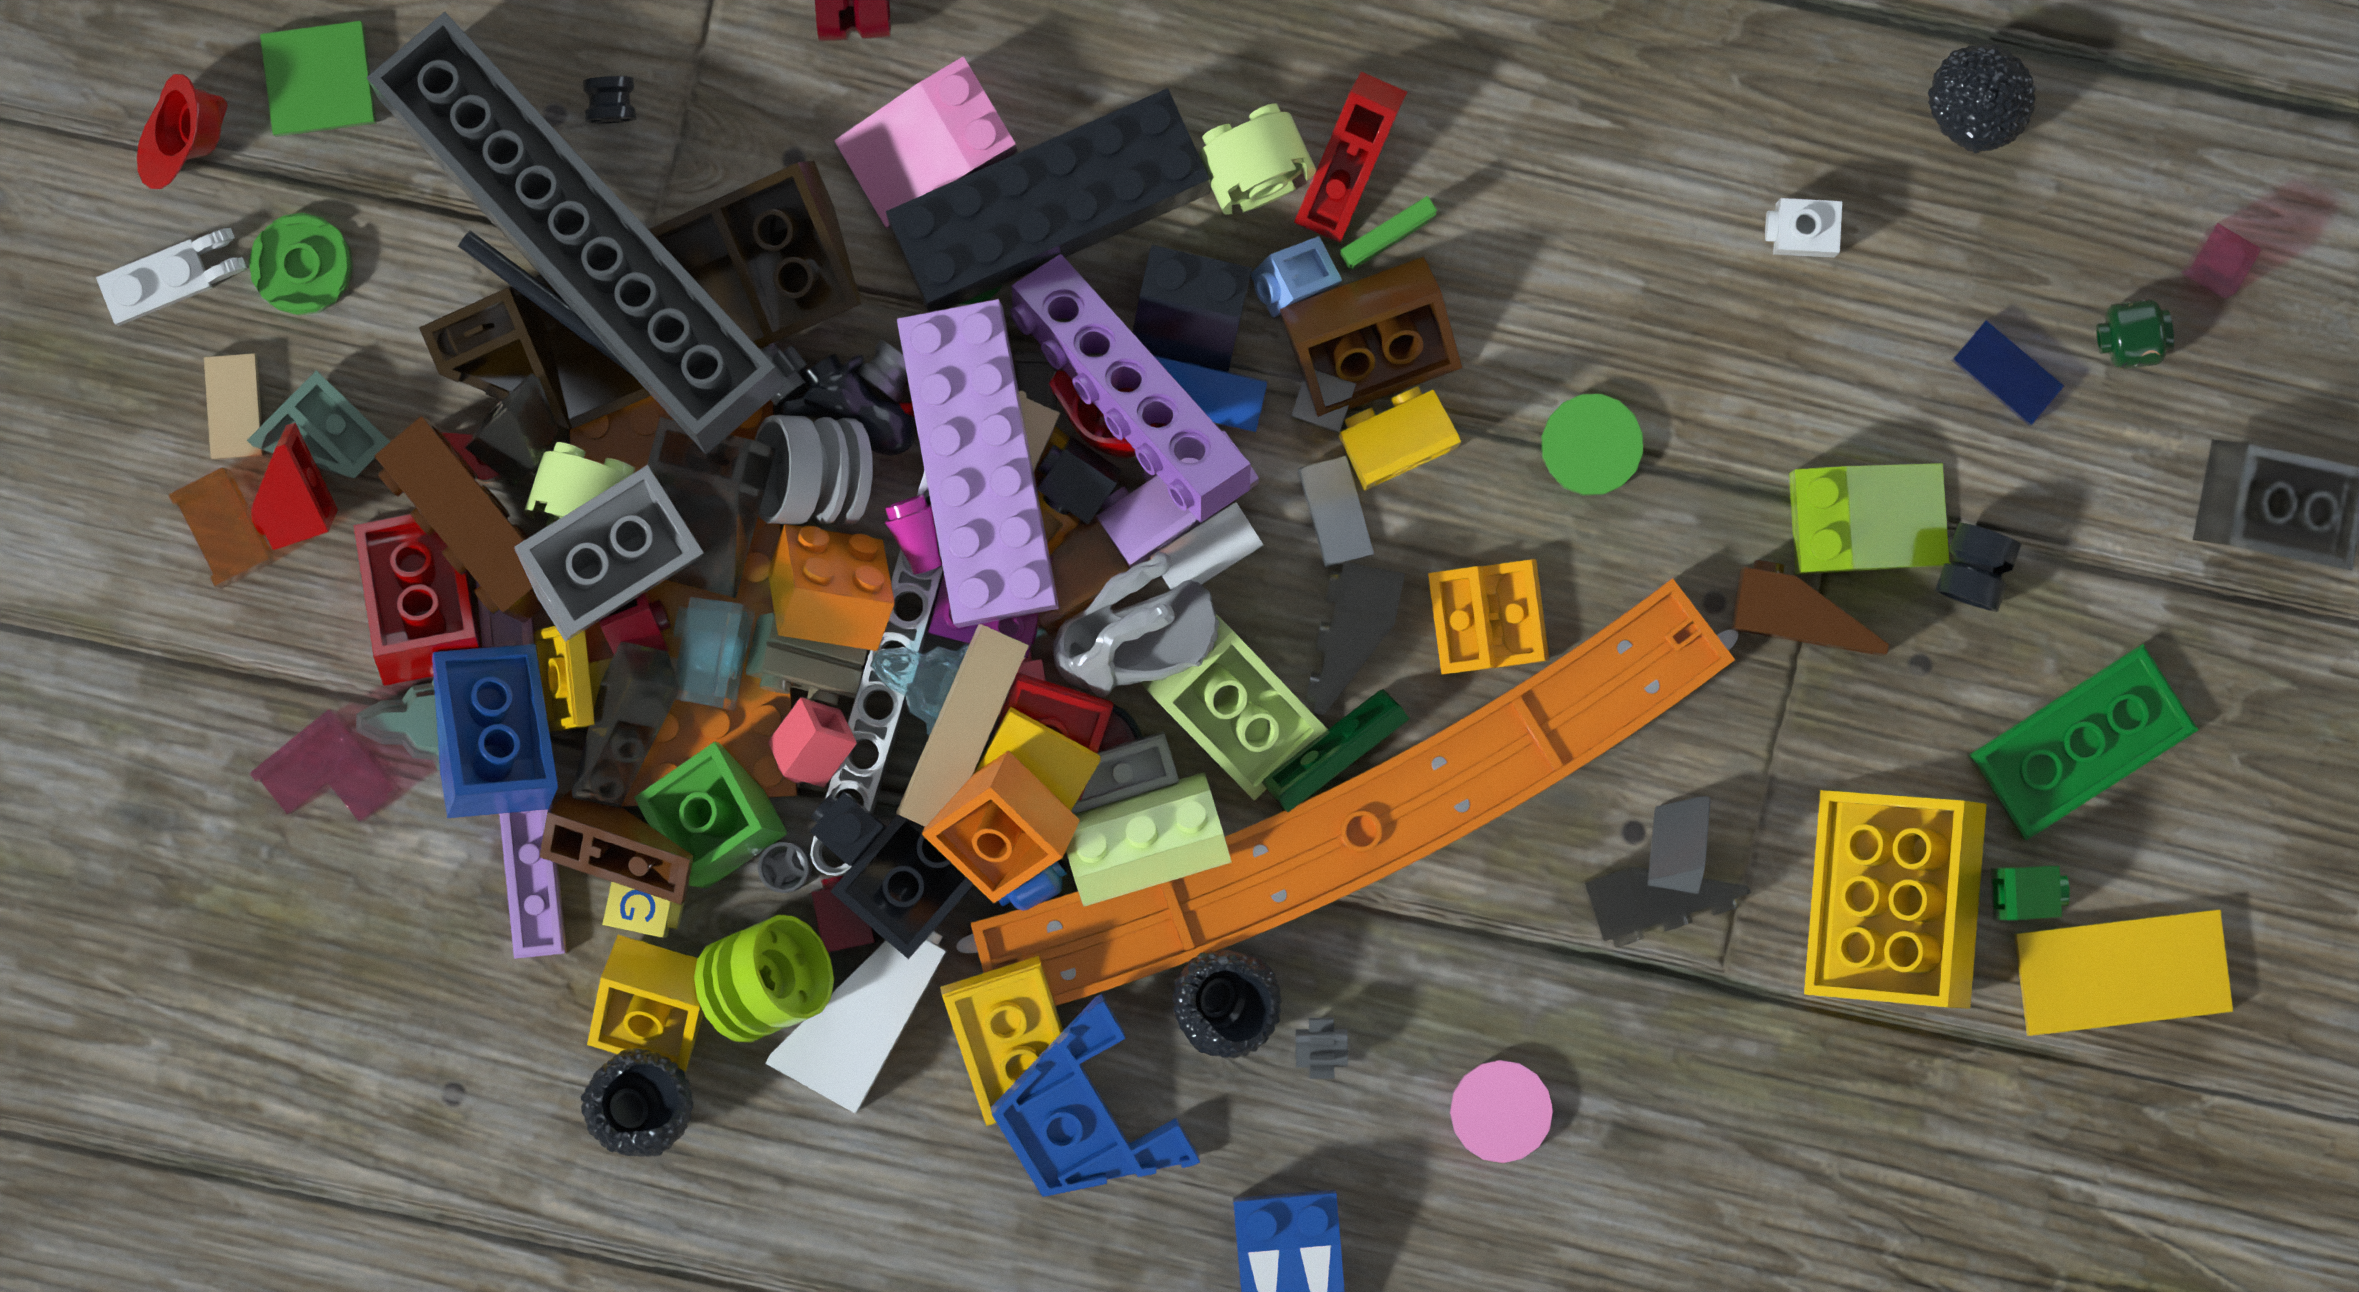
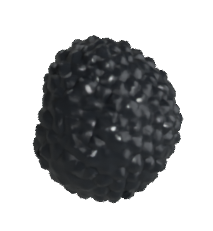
M1999 44L1969 45L1966 48L1952 51L1950 56L1942 61L1940 68L1933 75V87L1928 90V96L1930 97L1928 103L1932 110L1931 114L1943 135L1948 136L1952 142H1955L1960 147H1964L1967 151L1979 153L2010 144L2016 140L2019 134L2024 132L2025 126L2030 122L2036 100L2034 95L2036 88L2033 85V77L2020 58L2013 56L2010 51L2002 49Z
M1231 950L1200 953L1197 957L1189 960L1188 965L1183 968V971L1179 973L1178 978L1174 981L1176 986L1173 994L1175 1017L1186 1038L1200 1053H1205L1209 1056H1220L1222 1058H1238L1240 1055L1247 1056L1250 1051L1256 1052L1261 1045L1267 1042L1269 1036L1275 1031V1025L1280 1022L1279 1014L1281 1012L1280 1004L1282 1000L1275 974L1265 961L1252 955Z
M641 1048L622 1050L593 1074L592 1079L585 1088V1092L581 1095V1101L583 1102L581 1112L585 1117L589 1134L598 1140L602 1147L607 1148L612 1153L617 1152L621 1155L634 1157L662 1155L666 1149H670L673 1143L684 1135L688 1127L687 1123L692 1118V1093L689 1088V1080L685 1079V1072L678 1068L676 1062H671L669 1057L661 1056L658 1052H651Z

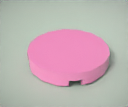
M1503 1060L1479 1064L1466 1073L1453 1092L1450 1109L1453 1130L1464 1147L1483 1160L1499 1163L1523 1159L1539 1148L1550 1130L1553 1114L1549 1091L1538 1075L1520 1063Z

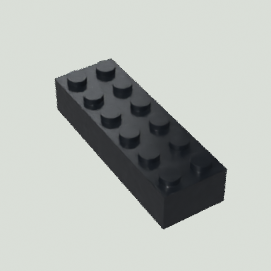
M1166 88L887 210L886 216L892 234L929 313L949 309L1031 273L1059 254H1062L1065 258L1210 194V178L1170 91Z

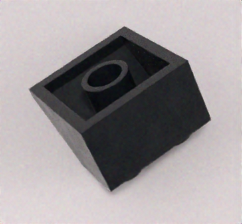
M1151 245L1132 333L1153 355L1229 372L1252 268Z

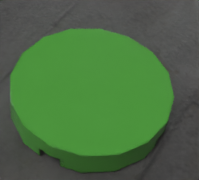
M307 213L283 215L273 221L255 239L249 258L251 280L262 298L279 311L298 316L317 314L336 304L347 290L353 271L351 248L341 231L324 218Z
M1581 394L1563 402L1548 418L1541 436L1542 458L1549 473L1564 489L1583 496L1604 495L1622 487L1636 472L1643 454V433L1635 415L1619 400L1603 394Z

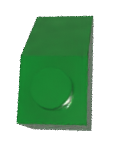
M2060 866L1991 868L1993 919L2026 920L2062 917L2061 906H2069V881L2067 875L2060 876Z

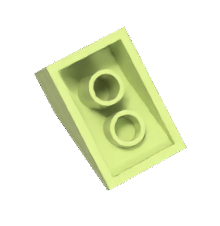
M1216 614L1220 622L1217 631L1218 638L1214 642L1213 650L1203 658L1202 665L1199 667L1191 666L1184 672L1169 676L1164 680L1143 681L1140 683L1255 801L1266 790L1262 783L1264 778L1328 729Z

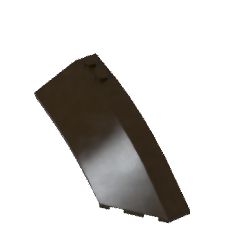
M814 160L797 162L648 229L759 349L862 305L836 211ZM541 275L535 277L549 289L558 294ZM507 287L419 327L439 375L486 392V395L519 409H527L569 430L652 396L633 375L513 287Z

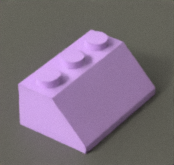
M1222 431L1224 435L1233 443V441L1230 439L1225 431ZM1184 458L1180 461L1184 463H1195L1199 460L1194 458ZM1252 467L1250 472V490L1257 486L1259 482V477ZM1144 472L1142 476L1146 480L1145 484L1131 493L1124 486L1108 496L1101 506L1104 511L1096 516L1130 568L1142 563L1151 555L1200 524L1189 509L1183 511L1173 502L1168 493L1167 485L1157 474L1150 475Z

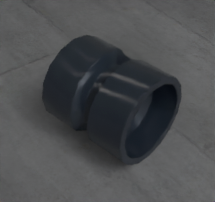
M1959 522L1949 548L1950 552L1955 556L1954 560L1943 565L1935 591L1956 601L1984 610L1998 612L2007 588L2002 575L2013 570L2021 543L1997 532Z

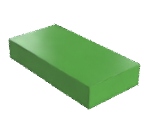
M1428 196L1424 197L1341 249L1340 256L1349 270L1356 269L1433 221L1436 217L1437 209Z

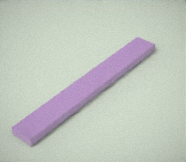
M478 598L483 648L534 644L533 616L527 622L522 623L502 613L501 610L496 614H492ZM552 803L547 810L499 814L514 959L567 953L558 863L539 857L547 812L552 808Z

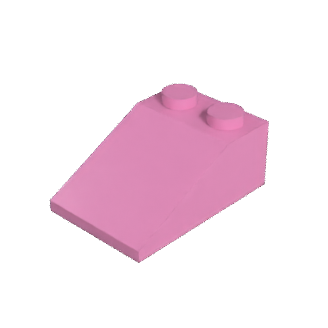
M964 56L920 81L834 140L886 229L889 228L886 216L887 210L1002 161L1018 151L1016 143Z

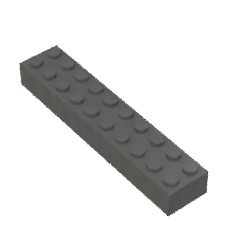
M443 12L366 77L383 105L705 454L710 452L785 387L774 364L446 12Z

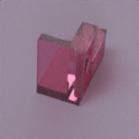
M332 709L324 712L249 773L255 782H261L286 814L294 812L329 784L356 819L362 822L402 790L339 711Z

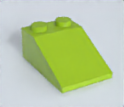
M1943 463L1795 469L1789 473L1795 575L1943 566L1945 563H1949Z

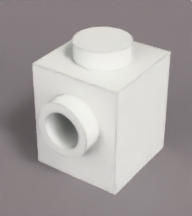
M1780 198L1776 203L1775 211L1768 210L1766 214L1765 241L1774 242L1773 254L1833 258L1840 253L1842 201Z

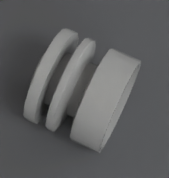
M772 415L765 418L758 428L753 443L750 463V487L753 503L759 517L766 523L799 525L807 522L808 519L817 525L824 526L831 523L836 526H851L858 523L865 512L870 497L873 477L872 451L869 436L863 424L856 419L842 418L835 421L832 418L823 417L815 420L814 423L805 416Z

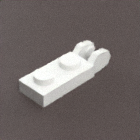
M231 228L215 231L195 241L189 239L96 277L114 324L117 326L123 325L212 289L211 284L244 271L247 267L243 257L229 258L208 270H205L200 257L201 254L228 245L235 238Z

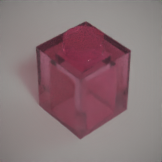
M2216 223L2206 230L2181 273L2226 299L2237 292L2262 249L2221 224Z

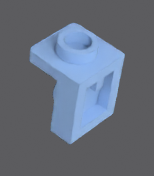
M1319 236L1270 254L1251 273L1256 294L1261 302L1266 304L1272 317L1281 315V308L1334 289L1342 281Z

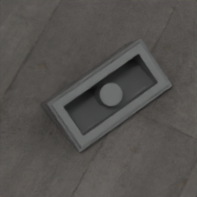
M1347 456L1298 468V475L1325 568L1374 555Z
M1696 797L1655 807L1648 886L1699 894L1706 862L1711 797Z

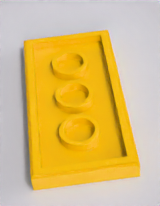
M2220 909L2014 934L2027 1036L2233 1012Z

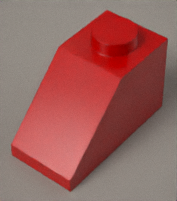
M296 423L286 425L251 506L253 524L260 535H266L273 550L329 532L338 512V508Z

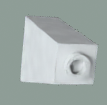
M934 931L909 960L888 941H885L832 993L831 999L823 1012L803 1021L769 1055L766 1064L851 1112L857 1113L948 951L939 945L943 936Z

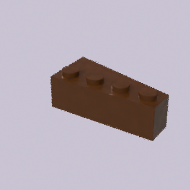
M420 416L374 455L384 468L378 473L379 477L397 497L402 493L406 494L416 507L410 512L413 519L429 536L434 532L438 533L448 546L442 551L443 555L459 574L463 575L469 571L480 585L474 592L492 614H496L501 610L502 613L522 623L527 622L543 606L534 592L514 547L531 536L527 535L516 523L512 525L507 518L510 517L507 508L485 485L480 486L475 480L478 478L477 473L435 424Z

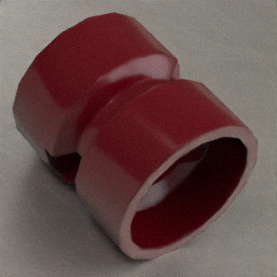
M815 0L819 42L848 40L852 32H858L862 39L891 38L890 0Z

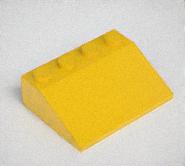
M1820 790L1804 987L1805 995L1948 1008H1971L1987 804L1963 800Z

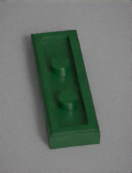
M1380 689L1264 778L1262 783L1271 796L1288 813L1410 718L1384 689Z

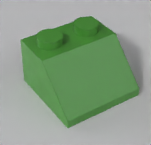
M713 742L634 797L650 827L694 856L688 884L690 886L708 889L788 834L765 791L719 742Z

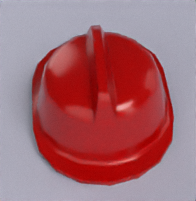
M173 74L166 81L159 101L144 127L138 144L137 169L142 183L150 189H163L174 180L185 160L204 157L215 150L220 139L221 126L228 107L227 101L223 97L194 88L191 80L184 74Z

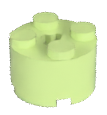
M1277 103L1268 104L1255 110L1249 116L1250 121L1233 129L1230 124H1223L1206 132L1202 137L1206 146L1198 154L1210 178V186L1221 210L1226 215L1232 214V205L1239 204L1243 212L1269 204L1294 191L1296 188L1292 180L1303 173L1306 181H1308L1316 173V168L1291 114L1281 112Z
M556 442L553 451L543 453L524 513L532 519H535L537 510L548 515L549 518L546 526H549L632 475L635 468L625 462L612 458H606L603 465L585 459L586 452L576 446Z

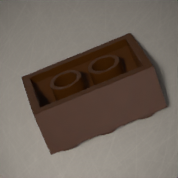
M1424 256L1280 309L1292 351L1318 417L1349 405L1347 410L1462 368L1441 290ZM1314 370L1355 383L1352 397L1325 406Z

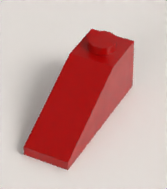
M1362 71L1360 72L1348 95L1294 223L1341 243L1407 95V91Z

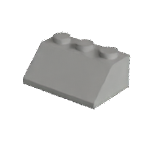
M648 465L514 547L538 600L565 642L697 561L703 554L700 546Z

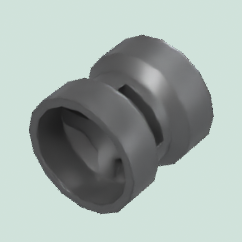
M779 842L772 844L763 851L759 858V877L764 885L774 892L788 893L797 891L811 877V858L806 850L796 843Z

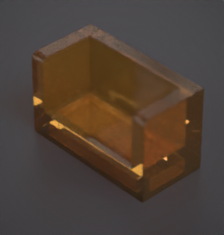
M221 467L168 495L172 504L179 506L213 573L210 579L214 587L223 589L276 562L264 535H260L253 524L251 509L231 470Z

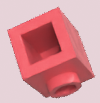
M800 697L769 739L768 744L777 761V768L784 777L795 783L806 782L824 788L857 742L840 709Z

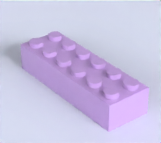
M997 299L898 318L897 324L953 624L960 628L1059 609L1002 304Z

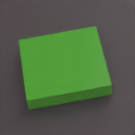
M362 21L260 34L272 132L275 137L377 124L372 86L366 78L370 75L364 23Z

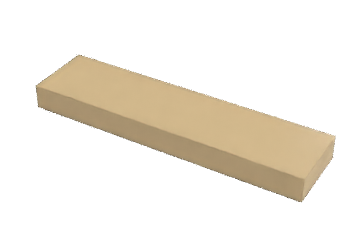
M978 624L897 809V815L926 827L970 779L1029 645L987 626Z

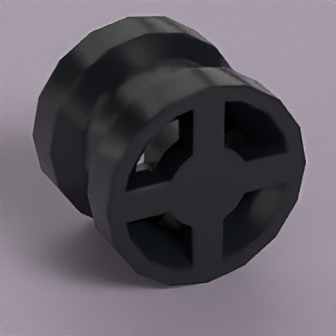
M604 76L583 80V91L589 96V107L585 110L586 123L611 124L636 120V109L630 104V93L634 90V78L628 76Z

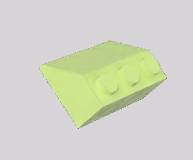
M1205 772L1179 779L1178 783L1074 814L1080 819V822L1066 850L1084 907L1232 863Z

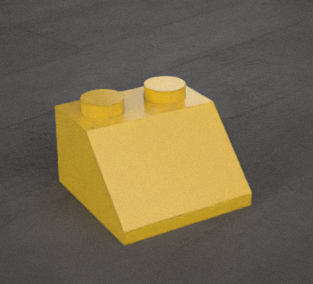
M1419 386L1391 398L1394 408L1375 415L1373 408H1369L1344 420L1348 429L1341 431L1339 437L1364 491L1458 448L1461 443L1460 437L1434 390L1422 394Z
M617 935L600 978L587 1045L615 1054H619L627 1048H641L651 1052H658L661 1056L669 1057L671 1062H676L678 1068L686 1073L704 1015L697 999L694 981L698 958L648 944L644 941Z

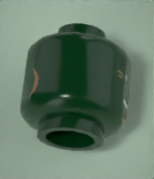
M2151 299L2112 304L2107 310L2105 323H2098L2096 325V337L2100 354L2109 353L2112 363L2119 369L2161 364L2165 358L2166 351L2174 349V331L2169 310H2161L2159 304Z

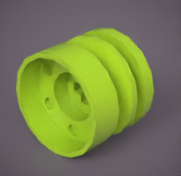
M776 915L707 945L697 959L694 981L700 1006L705 1017L715 1029L735 1042L750 1043L823 1012L831 999L834 977L829 954L823 941L808 924L794 916Z

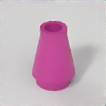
M924 494L885 507L889 518L885 521V524L908 560L913 575L941 566L942 561L939 555L932 506L927 505Z

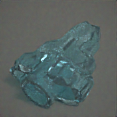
M965 644L958 651L937 646L925 654L906 647L877 649L870 667L887 688L906 696L909 712L926 722L927 734L930 735L969 645Z

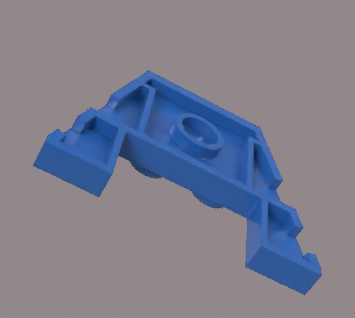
M1102 994L1095 997L991 1107L993 1118L1042 1197L1107 1184L1108 1179L1132 1174L1142 1177L1156 1174V1169L1180 1164L1182 1168L1200 1163L1198 1152L1177 1118L1133 1142H1128L1081 1065L1084 1061L1126 1039L1123 1028Z

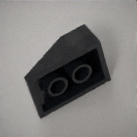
M897 815L830 892L909 960L975 885L922 835L925 826Z

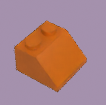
M1008 750L974 773L924 828L922 835L983 894L995 903L1063 858L1080 819Z

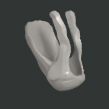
M1159 551L1151 560L1134 565L1127 572H1122L1112 577L1087 609L1074 615L1073 618L1065 620L1058 629L1053 642L1054 664L1060 675L1073 687L1086 693H1095L1101 698L1106 697L1118 685L1164 680L1169 676L1184 672L1191 666L1199 667L1203 663V658L1213 650L1214 642L1218 638L1217 631L1220 622L1216 617V612L1211 602V593L1199 582L1186 580L1167 593L1119 610H1112V604L1128 594L1138 591L1152 579L1166 574L1171 567L1172 560L1169 555Z

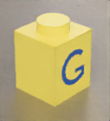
M611 882L602 925L664 938L668 936L669 928L678 929L684 903L680 905Z

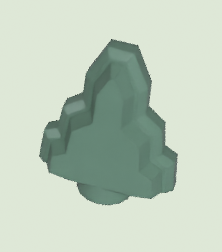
M434 679L432 683L411 686L402 700L379 701L357 713L356 732L380 744L403 745L412 758L433 760L437 770H440Z

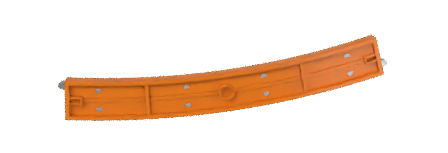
M1672 578L1585 642L1458 722L1372 769L1300 803L1288 813L1286 811L1280 812L1225 836L1232 863L1085 907L1077 891L1039 903L1025 911L1015 910L972 922L970 924L973 934L962 938L957 943L956 948L962 953L978 952L983 973L1039 956L1055 1006L1184 964L1197 957L1200 953L1215 952L1251 938L1347 896L1432 854L1510 811L1578 770L1658 717L1732 663L1735 658L1728 650L1736 643L1738 632L1736 630H1726L1716 635Z

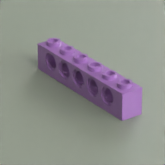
M1059 254L1012 285V308L1010 309V314L1018 329L1025 335L1031 333L1041 344L1042 352L1047 361L1057 370L1062 368L1071 377L1079 397L1086 404L1094 403L1104 414L1105 423L1112 434L1119 440L1125 438L1135 449L1136 457L1144 470L1150 475L1157 474L1164 481L1170 497L1181 510L1189 509L1198 521L1202 523L1250 490L1251 463L1062 254ZM1067 318L1071 321L1062 323L1055 320ZM1100 353L1103 354V356L1089 357L1087 356V354ZM1120 388H1132V389H1134V391H1132V392H1120V391H1118V389H1120ZM1152 423L1166 424V426L1161 428H1155L1149 425ZM1184 458H1194L1199 461L1195 463H1184L1180 460Z

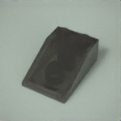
M2212 439L2193 540L2344 570H2353L2359 539V467L2248 443Z

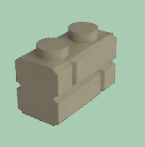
M768 613L759 616L753 635V646L750 649L746 666V675L760 678V688L783 694H789L791 687L808 691V700L834 707L837 706L838 699L855 698L862 675L861 667L864 665L867 649L778 636L775 614Z

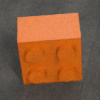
M784 524L768 569L778 636L877 651L895 604L883 540L872 538L865 534L852 535L827 531L816 526L803 527Z

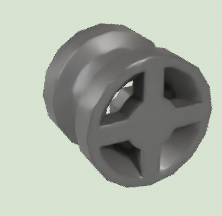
M880 340L875 347L876 355L870 363L862 364L857 373L886 396L898 402L903 396L902 387L908 380L904 356L891 345Z

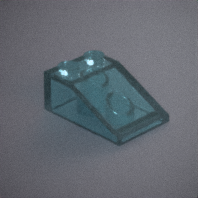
M690 597L688 608L679 607L674 629V637L682 638L678 658H669L664 679V687L672 688L670 699L735 711L755 613L754 610L743 604Z

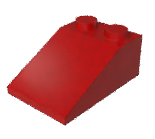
M411 514L353 525L373 657L383 686L432 677L433 652L482 648L468 571L461 575L448 562L442 553L448 546L437 532H434L431 536L426 534Z

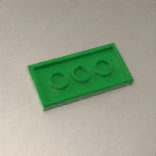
M2140 644L1977 748L1969 756L2023 840H2028L2197 732L2198 728L2144 644Z

